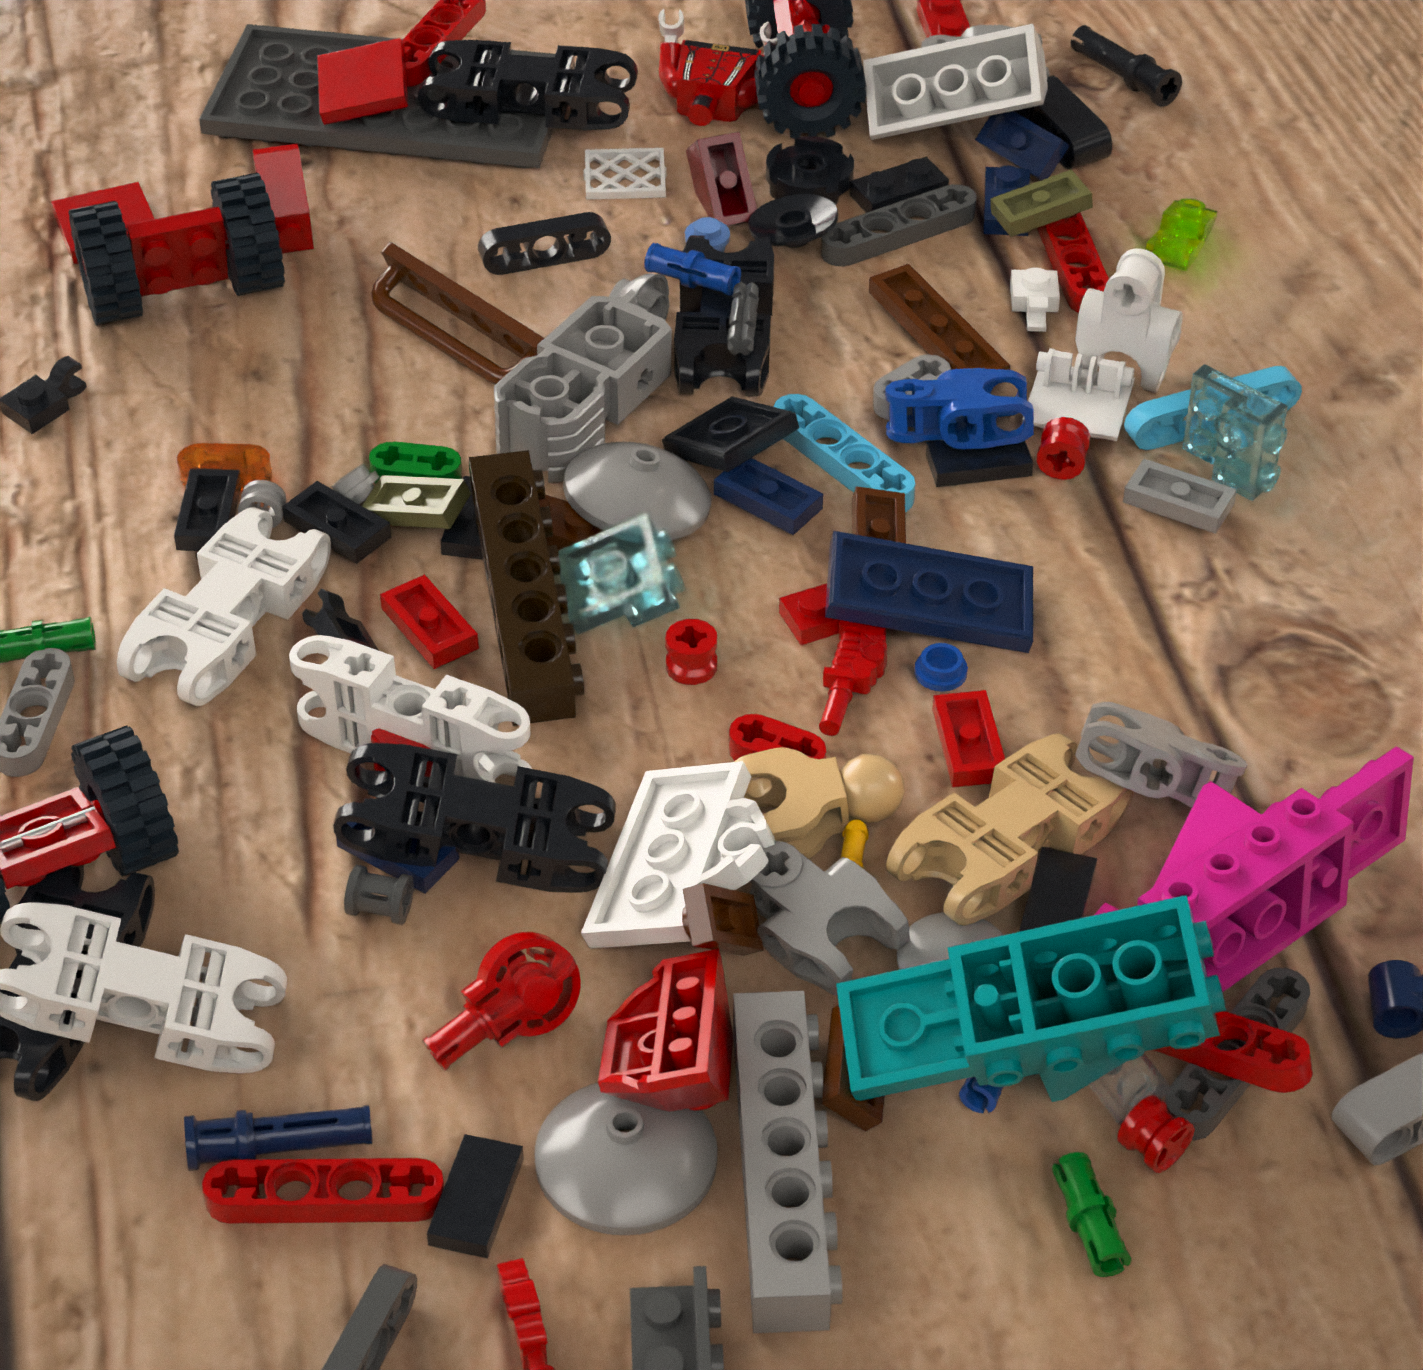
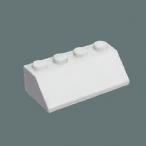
M1034 24L863 60L869 134L872 140L1043 105L1048 89L1044 49Z

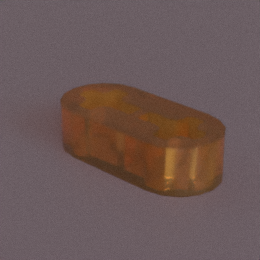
M197 443L186 446L177 456L180 481L185 487L190 469L240 470L242 483L240 492L243 491L244 486L249 482L255 480L271 482L272 480L270 454L259 445Z

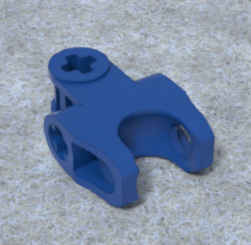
M985 368L953 369L939 375L937 380L903 379L891 382L885 389V399L889 402V421L886 424V435L895 442L919 443L929 440H944L947 445L955 449H984L1021 443L1034 435L1033 405L1027 401V380L1025 376L1013 370ZM1004 382L1011 383L1018 389L1015 397L992 395L991 391L996 385ZM905 391H912V395H905ZM907 407H912V415H907ZM1018 413L1024 416L1022 425L1016 430L1005 431L996 424V417L1013 416ZM908 427H914L915 431H908Z

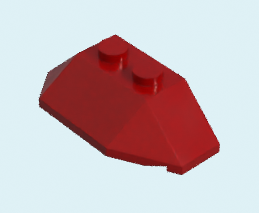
M718 948L663 959L652 970L653 978L635 989L607 1020L598 1085L601 1093L667 1112L682 1109L705 1110L729 1099L733 1031L722 957Z

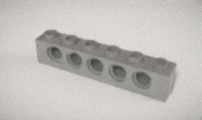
M804 991L733 993V1039L753 1333L830 1330L831 1305L842 1304V1276L840 1265L829 1266L828 1251L837 1250L836 1213L824 1212L823 1198H832L833 1184L831 1161H819L818 1148L828 1147L826 1110L815 1111L814 1098H822L823 1095L822 1062H811L810 1050H819L817 1014L806 1015ZM783 1206H795V1208H786ZM788 1258H799V1259H802V1260H801V1261H789V1260H786V1259H788Z

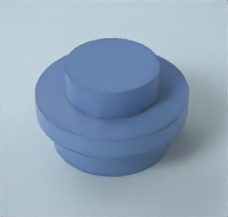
M711 217L700 218L688 225L685 230L686 243L690 235H705V239L709 240L710 245L720 252L725 251V246L730 241L728 226Z

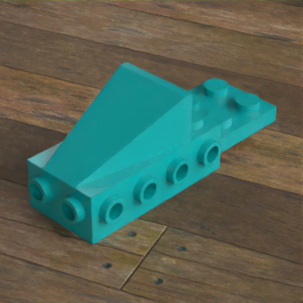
M1187 895L948 947L949 959L836 983L850 1089L855 1100L858 1101L975 1077L979 1086L989 1084L994 1087H1007L1019 1083L1026 1076L1035 1074L1040 1075L1051 1101H1060L1126 1061L1139 1058L1145 1051L1168 1046L1176 1049H1187L1202 1044L1206 1038L1220 1036L1215 1013L1226 1011L1219 976L1217 974L1207 977L1204 965V958L1214 956L1207 921L1195 923Z

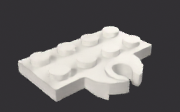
M743 761L645 772L608 864L606 874H604L581 931V935L590 949L690 942L691 938L687 935L682 922V910L685 906L683 888L705 883L736 890L747 884L764 869L769 860L762 847L767 848L775 845V837L756 801L744 798L751 775Z

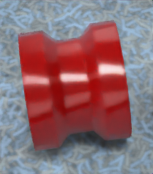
M1068 417L1054 418L1047 422L1043 428L1041 445L1037 452L1036 461L1039 468L1046 475L1054 479L1066 480L1080 475L1085 467L1086 452L1090 445L1091 435L1088 428L1082 422Z
M699 619L680 620L668 628L665 636V648L668 651L666 654V671L669 677L685 685H698L713 678L717 672V655L715 653L717 649V632L715 628L708 622Z
M1150 1095L1136 1104L1128 1113L1119 1128L1117 1140L1119 1144L1129 1151L1138 1150L1144 1155L1146 1166L1155 1173H1161L1175 1164L1183 1155L1194 1136L1195 1128L1184 1117L1174 1118L1168 1113L1166 1102L1157 1095Z

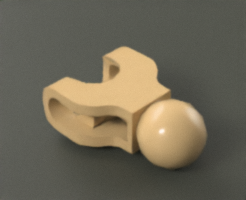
M784 747L747 754L734 761L744 762L751 775V779L763 777L749 782L744 798L756 801L758 806L776 808L763 814L775 837V841L786 842L794 846L808 859L822 849L828 838L843 832L844 827L849 822V816L863 822L878 823L895 813L901 805L905 793V784L901 772L893 761L880 755L861 754L849 760L840 771L836 757L818 760L809 758L800 751Z

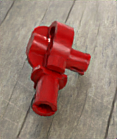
M520 932L503 938L484 956L477 973V979L461 990L467 1002L463 1005L465 1010L432 1035L425 1037L422 1040L428 1050L432 1051L430 1054L440 1067L446 1071L450 1068L451 1064L486 1038L490 1041L493 1039L503 1048L519 1035L528 1037L538 1036L554 1030L570 1016L577 1004L581 988L580 972L577 963L564 947L546 935L536 932ZM532 947L545 948V951L543 953L537 949H533ZM526 949V954L535 960L545 961L547 966L539 962H528L526 955L521 950Z

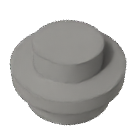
M363 463L339 479L331 487L355 503L361 504L374 488L372 483L379 478V475L376 471L370 473Z

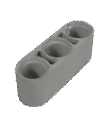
M1423 1052L1355 1087L1340 1099L1332 1112V1121L1373 1165L1384 1164L1423 1143Z

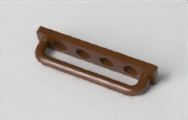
M390 242L381 251L388 268L378 277L371 292L373 305L381 313L494 385L523 359L537 356V345L544 337L394 243ZM399 282L404 283L521 359L510 368L500 367L392 298L390 292Z

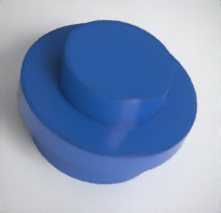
M936 643L929 645L922 651L915 662V677L917 681L930 690L951 691L960 687L967 678V663L961 651L950 644Z

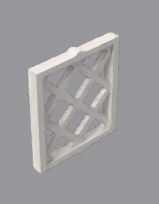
M664 148L585 150L583 176L584 180H586V200L666 198L665 178L667 177V168L664 166ZM656 159L660 162V166L654 168L647 163ZM626 160L633 165L623 169L617 164ZM596 161L602 164V166L593 170L590 168V163ZM640 168L648 172L642 178L632 173ZM609 169L618 173L610 179L602 175V173ZM657 177L660 179L661 184L656 187L648 181ZM594 178L602 182L596 188L590 186V181ZM627 178L634 183L624 187L617 182Z

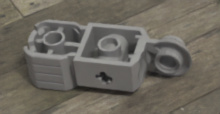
M644 274L632 281L621 279L614 286L609 297L591 296L537 345V356L523 359L494 385L497 454L529 450L532 469L548 471V482L564 481L566 468L575 456L594 446L605 443V420L617 425L620 424L671 375L672 329L665 321L670 306L668 297L669 287L668 280L663 274Z

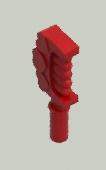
M840 621L838 649L834 653V659L831 661L832 666L824 667L823 687L829 688V697L819 723V729L823 734L828 736L837 735L848 704L852 701V692L859 694L870 693L871 687L877 683V678H881L885 674V668L887 667L886 628Z
M524 1258L496 1264L502 1300L505 1302L509 1320L513 1322L516 1341L521 1353L522 1369L555 1370L553 1366L547 1364L546 1344L548 1342L542 1321L540 1303L533 1279L529 1278Z

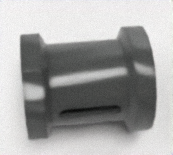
M356 864L350 873L345 890V914L357 916L361 911L391 917L392 923L403 925L410 912L413 900V876L402 874L399 878L368 873L367 867ZM372 893L386 895L387 897L374 895Z

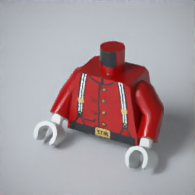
M662 9L658 16L660 33L665 37V41L660 43L658 75L669 97L677 99V112L680 115L688 116L689 120L698 126L708 125L712 120L733 122L738 120L746 108L758 103L755 70H757V58L759 55H762V50L684 39L679 44L677 39L683 35L685 30L683 12L679 10V21L676 24L667 25L665 23V10ZM765 22L760 28V36L764 46L768 41L775 45L778 44L777 37L770 39L772 28L769 22Z

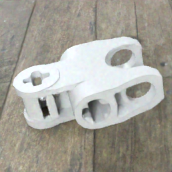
M1135 248L1128 250L1121 256L1116 267V273L1109 278L1104 291L1088 288L1078 314L1075 341L1078 353L1083 354V369L1089 370L1092 356H1097L1098 358L1097 371L1101 359H1104L1107 352H1122L1133 358L1139 365L1143 389L1156 393L1164 379L1172 352L1180 340L1183 313L1161 306L1165 267L1160 258L1154 253L1145 249Z

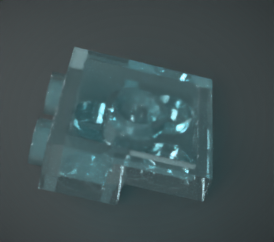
M1204 364L1193 373L1182 449L1214 465L1211 480L1237 489L1236 493L1253 501L1262 492H1269L1275 486L1280 476L1281 468L1277 464L1280 449L1288 433L1287 428L1284 427L1288 406Z
M648 513L558 551L561 583L565 584L569 622L573 624L577 634L603 625L623 615L627 617L632 627H636L680 608L677 594L686 591L676 564L674 562L669 564L668 562L669 559L677 556L674 544L665 528L661 530L656 529Z

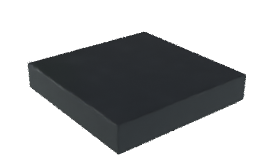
M731 396L666 435L662 439L664 450L681 457L683 460L729 472L798 430L799 424L796 413Z

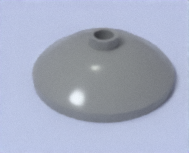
M610 442L585 450L570 461L563 481V490L568 503L582 518L606 532L634 540L667 541L685 537L698 530L705 523L711 507L712 499L709 487L693 466L667 450L644 443Z
M597 1082L567 1096L546 1117L535 1144V1168L537 1179L544 1195L553 1207L570 1221L592 1231L605 1234H644L676 1223L701 1203L708 1193L716 1174L717 1142L712 1125L702 1110L682 1109L667 1112L601 1093ZM629 1129V1130H632V1131H630V1132H620L619 1130Z

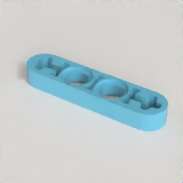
M1273 366L1145 401L1129 412L1124 422V428L1139 449L1153 450L1286 412L1299 400L1302 386L1286 367ZM1240 395H1243L1242 399L1236 405L1229 409H1226L1228 404L1233 399ZM1201 406L1196 415L1183 421L1191 410Z
M788 394L780 397L775 402L774 407L796 413L799 429L783 438L794 448L853 493L856 486L905 493V512L912 508L915 498V479L909 471L813 399L801 394ZM820 438H832L838 440L839 442L835 444L826 445L820 444L816 442V440ZM862 462L871 465V467L867 469H854L848 465L850 463Z

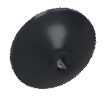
M813 194L784 196L767 202L755 210L748 222L749 231L754 239L755 237H769L772 246L799 248L832 230L838 221V210L830 199Z

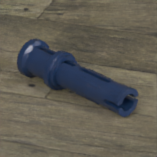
M369 1105L253 1118V1112L247 1113L246 1110H238L235 1117L197 1121L194 1115L184 1116L185 1145L189 1171L198 1170L200 1164L257 1159L256 1155L372 1144Z

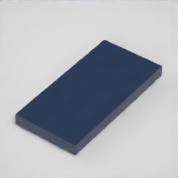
M833 531L829 545L825 617L1029 653L1033 643V566Z

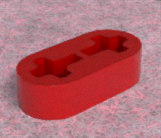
M745 714L736 718L730 725L729 753L734 761L747 754L780 747L800 751L809 758L826 759V745L819 736L764 715Z

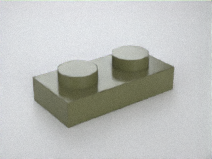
M1072 169L990 198L991 213L1010 237L1030 232L1035 228L1093 208L1091 191Z
M381 475L362 507L389 521L390 526L450 529L470 497L471 492L464 479Z

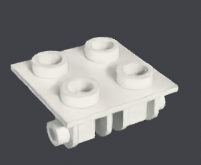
M1051 348L1048 353L1039 351L1036 363V370L1038 372L1028 400L1034 409V426L1044 428L1047 422L1054 418H1074L1088 428L1091 438L1117 441L1135 380L1133 378L1134 368L1126 367L1125 361L1118 362L1101 359L1099 371H1096L1098 358L1097 356H1092L1088 370L1082 368L1083 354H1077L1075 366L1072 367L1073 353L1056 351Z

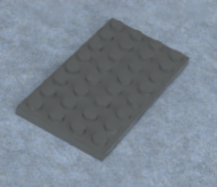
M252 24L246 25L199 118L201 134L218 135L222 138L238 137L258 139L263 142L298 143L309 147H337L349 151L366 150L386 152L390 155L406 154L425 156L436 160L445 158L471 161L476 164L513 165L517 168H540L554 128H546V117L542 114L502 112L499 124L458 122L431 116L422 109L417 97L421 83L407 87L408 107L324 125L319 114L317 56L396 38ZM489 50L486 59L487 62H489L492 50ZM511 50L512 55L555 57V54ZM447 55L440 63L447 68H458L460 66L457 59L450 55ZM575 57L573 58L571 66L573 67V69L575 67ZM437 90L426 92L429 99L433 102L445 103L449 101V96L446 92ZM484 102L482 103L479 114L483 113V109L485 106Z

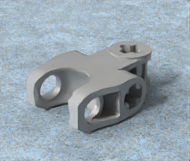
M1101 702L1092 705L1081 732L1082 738L1075 753L1076 758L1086 770L1121 787L1151 798L1168 796L1181 801L1191 808L1202 786L1207 784L1212 770L1217 771L1213 783L1231 794L1238 776H1242L1247 768L1246 761L1232 751L1187 737L1179 727L1169 721L1113 702ZM1112 715L1121 719L1125 727L1108 721L1097 720L1103 716ZM1099 736H1109L1119 740V742L1112 744L1099 738ZM1089 747L1096 752L1110 757L1114 761L1109 763L1099 762L1093 758Z
M775 841V845L767 848L762 847L769 862L750 881L752 883L750 894L754 895L757 913L767 919L758 927L757 932L769 954L797 978L810 982L828 993L838 996L836 983L852 980L853 968L848 963L847 958L835 947L840 941L857 935L868 936L879 941L887 948L899 949L910 940L909 922L903 912L884 892L876 878L849 858L842 857L824 872L794 846L786 842Z

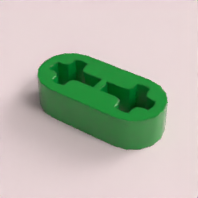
M385 442L374 447L369 453L370 473L376 471L379 478L381 475L462 479L461 456L452 448L406 442Z

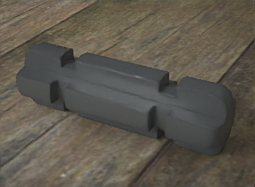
M739 282L733 288L730 328L728 331V350L734 355L738 353L748 355L754 348L759 288L753 282L747 285Z

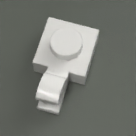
M1041 268L1011 270L1012 311L1026 312L1027 331L1046 332V312L1059 311L1060 294L1057 270H1044Z

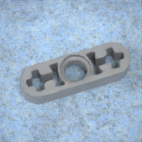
M45 648V650L34 651L24 660L0 718L1 773L12 777L25 776L35 772L43 764L74 686L70 657L66 652L57 648ZM40 678H46V687L42 686ZM38 705L47 708L44 713L35 717L20 715L24 709ZM20 736H23L25 738L26 745L20 746Z

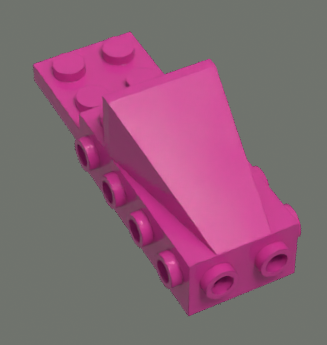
M1396 746L1377 760L1367 762L1359 772L1340 785L1327 789L1321 798L1318 799L1303 788H1300L1281 802H1275L1270 805L1263 814L1258 813L1212 781L1202 786L1153 888L1138 897V906L1187 895L1195 923L1207 921L1214 956L1203 959L1207 977L1218 974L1222 992H1224L1346 906L1349 879L1405 841L1414 757Z

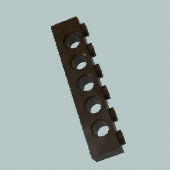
M529 450L468 457L471 496L507 697L526 710L530 723L575 718V696L584 695V681L581 664H571L569 655L576 654L573 624H563L561 615L568 614V601L565 584H555L554 576L560 575V561L557 545H547L546 540L547 537H553V528L549 506L540 507L539 500L545 499L542 469H532Z

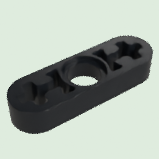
M584 212L492 229L486 232L479 240L478 252L487 271L496 275H504L596 258L609 248L611 235L600 215L593 212ZM593 231L590 234V239L584 240L586 239L587 232ZM564 235H570L567 236L569 244L566 243ZM552 236L556 238L553 246L547 250L538 251L533 249L535 242L542 237ZM520 243H523V246L525 248L524 252H520L522 251ZM505 247L503 248L502 255L495 256L498 254V248Z

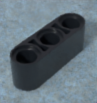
M1054 75L1047 77L1048 89L1043 105L1014 110V112L1052 133L1069 145V148L1059 161L1066 169L1086 165L1108 158L1111 155L1112 138L1108 127Z

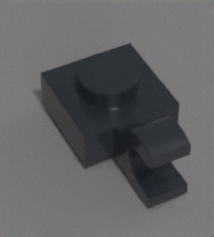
M70 356L59 359L52 367L50 375L46 380L34 375L0 397L2 413L31 434H34L70 410L67 399L81 394L86 389V382L73 375L82 369V365Z
M320 589L318 595L323 603L321 610L318 613L309 609L303 611L302 616L305 624L313 627L318 635L346 639L378 650L362 622L349 617L341 596Z

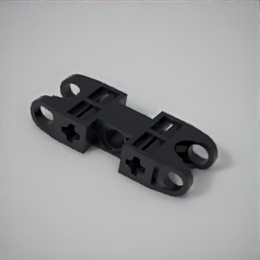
M451 40L439 43L431 51L428 65L434 76L425 79L421 83L417 98L419 105L429 115L458 122L499 124L502 112L545 115L546 128L576 130L613 129L622 125L628 118L630 102L625 92L631 90L636 84L638 68L634 60L627 54L601 48L558 45L555 57L512 55L511 42ZM489 50H492L489 62H487L486 59ZM441 55L453 56L457 59L460 66L458 68L444 67L438 62L437 57ZM574 56H577L575 67L573 69V67H571ZM612 66L623 67L629 72L630 77L626 79L610 78L607 74V69ZM430 90L446 92L449 96V101L445 103L433 102L429 99L426 92ZM484 102L485 106L483 109V113L479 114L482 103ZM600 102H614L620 106L622 111L616 115H609L601 111L598 104ZM569 106L571 108L569 119L566 120L565 118Z
M690 235L683 252L699 251L704 253L706 259L740 267V282L746 285L751 282L755 283L759 288V301L753 351L748 355L742 353L734 355L728 350V331L730 328L729 322L733 295H725L723 292L699 285L695 288L683 286L680 282V312L676 313L674 335V374L678 392L681 394H694V389H699L705 380L723 376L736 380L741 385V390L746 391V396H761L769 377L771 316L774 294V252L770 238L755 237V241H750L745 249L727 253L714 249L710 245L709 240L705 239V235Z
M368 743L357 747L351 752L346 768L348 778L358 787L368 790V795L377 798H365L364 803H347L338 809L333 828L338 840L345 846L381 860L421 867H435L438 851L442 846L456 847V852L500 860L496 882L548 892L569 893L588 892L600 886L604 874H606L608 860L602 852L587 846L588 841L579 839L576 836H585L586 832L597 833L605 831L612 826L615 820L616 803L606 790L570 776L520 766L517 767L513 786L454 775L458 754L407 744ZM428 761L433 762L430 777L425 776ZM365 762L375 763L382 766L386 771L367 770L359 764ZM537 782L543 783L540 798H535ZM420 802L425 803L423 812L418 811ZM593 805L599 807L604 812L594 814L578 809V807ZM347 822L361 823L372 827V829L357 830L349 826ZM530 824H534L533 833L529 832ZM412 838L418 839L415 854L409 853ZM523 859L528 860L526 875L520 874ZM568 865L591 867L595 871L580 873L574 871Z
M69 865L47 874L42 881L29 886L18 903L36 902L67 905L121 918L116 942L140 947L145 939L154 908L155 886L152 876L134 872L126 880L120 879L113 887L105 891L86 892L81 890L84 878V865ZM16 924L21 928L40 930L38 927L31 924ZM89 924L86 934L87 939L92 938L95 925ZM15 948L17 955L9 969L17 970L18 965L30 966L36 963L30 958L22 956L23 950ZM82 950L81 954L87 955V951ZM77 969L76 978H81L82 970ZM0 990L5 995L21 997V995L11 991ZM71 993L70 997L76 998V994ZM66 1010L63 1024L69 1025L72 1011ZM0 1016V1059L7 1058L18 1061L14 1075V1092L17 1097L39 1101L47 1096L69 1071L85 1042L32 1030Z

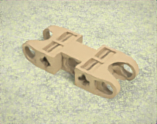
M1052 734L1029 743L995 765L989 798L976 807L954 792L918 815L899 835L892 846L886 862V870L899 881H907L911 878L914 881H918L922 878L934 877L951 883L954 887L945 900L944 913L958 925H969L996 914L1031 889L1038 854L1041 853L1042 847H1051L1055 850L1081 855L1103 840L1126 813L1132 801L1134 791L1121 787L1103 777H1086L1073 772L1070 768L1076 759L1077 744L1064 734Z

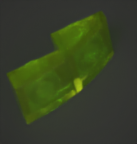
M1184 198L1179 201L1175 200L1163 212L1160 228L1146 243L1145 250L1154 253L1160 258L1163 265L1187 271L1206 242L1216 221L1218 211L1205 208L1206 205L1196 199Z

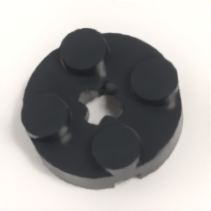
M815 136L794 138V146L782 149V143L770 150L766 158V180L770 186V195L777 199L795 194H813L828 198L836 205L839 202V196L849 190L850 181L854 180V158L851 154L848 158V156L843 154V146L827 138Z

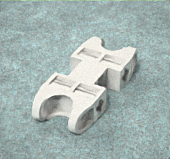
M249 507L225 523L197 553L201 581L187 596L164 588L135 618L124 636L118 651L117 670L119 675L137 682L145 677L151 678L156 673L164 670H181L177 685L179 699L194 706H202L229 687L256 656L252 627L265 612L288 620L315 590L330 558L331 541L329 535L316 529H311L305 534L300 532L286 540L269 539L273 527L271 514L256 507Z
M316 635L307 637L295 644L289 653L293 674L301 679L304 685L314 690L300 698L297 704L298 722L306 733L334 748L351 753L357 747L371 743L372 731L380 728L424 744L432 750L458 754L454 775L496 783L495 779L502 774L516 776L518 766L532 769L526 761L520 758V754L512 751L522 747L529 740L531 730L528 713L517 703L491 690L449 675L443 678L436 689L396 676L394 656L350 640L331 636ZM314 653L324 654L329 657L322 664L301 660L305 656ZM317 707H326V714L322 718L312 717L308 715V712ZM504 721L514 722L520 726L513 732L498 731L499 723Z
M36 902L22 903L8 909L3 916L0 933L4 941L14 948L23 950L21 955L30 958L36 964L30 966L18 965L17 970L0 969V990H7L21 995V997H13L0 992L1 1017L32 1030L87 1043L90 1042L96 1020L159 1034L154 1058L207 1071L252 1073L264 1069L271 1063L275 1049L273 1037L264 1029L254 1026L255 1021L246 1018L238 1010H253V1006H273L281 1002L285 997L287 976L284 970L273 961L240 947L187 934L184 936L178 956L116 942L121 918L67 905ZM16 924H31L38 927L40 930L25 929L17 926ZM89 924L95 925L91 939L86 938ZM82 950L87 951V955L81 954ZM205 952L211 953L208 967L202 966ZM77 969L82 970L81 978H76ZM248 980H264L273 986H262ZM71 993H75L76 998H71ZM195 997L198 998L197 1006H194ZM66 1010L72 1011L69 1025L63 1024ZM184 1038L189 1039L187 1052L181 1051ZM236 1047L252 1048L258 1050V1052H245Z

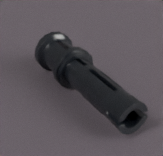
M1082 25L1073 33L1072 36L1080 39L1083 43L1071 40V48L1123 77L1126 86L1130 90L1146 93L1151 97L1152 102L1160 107L1169 105L1178 96L1182 86V76L1178 71L1174 69L1165 70L1158 66L1156 60L1150 55L1133 54L1093 31L1089 26Z

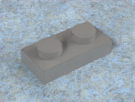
M1143 459L1125 486L1123 503L1216 534L1235 503L1237 489Z

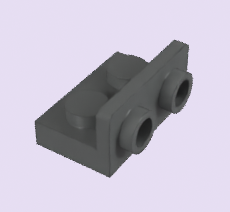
M693 1266V1285L630 1288L632 1370H724L723 1344H710L709 1328H721L720 1289H707L706 1266Z

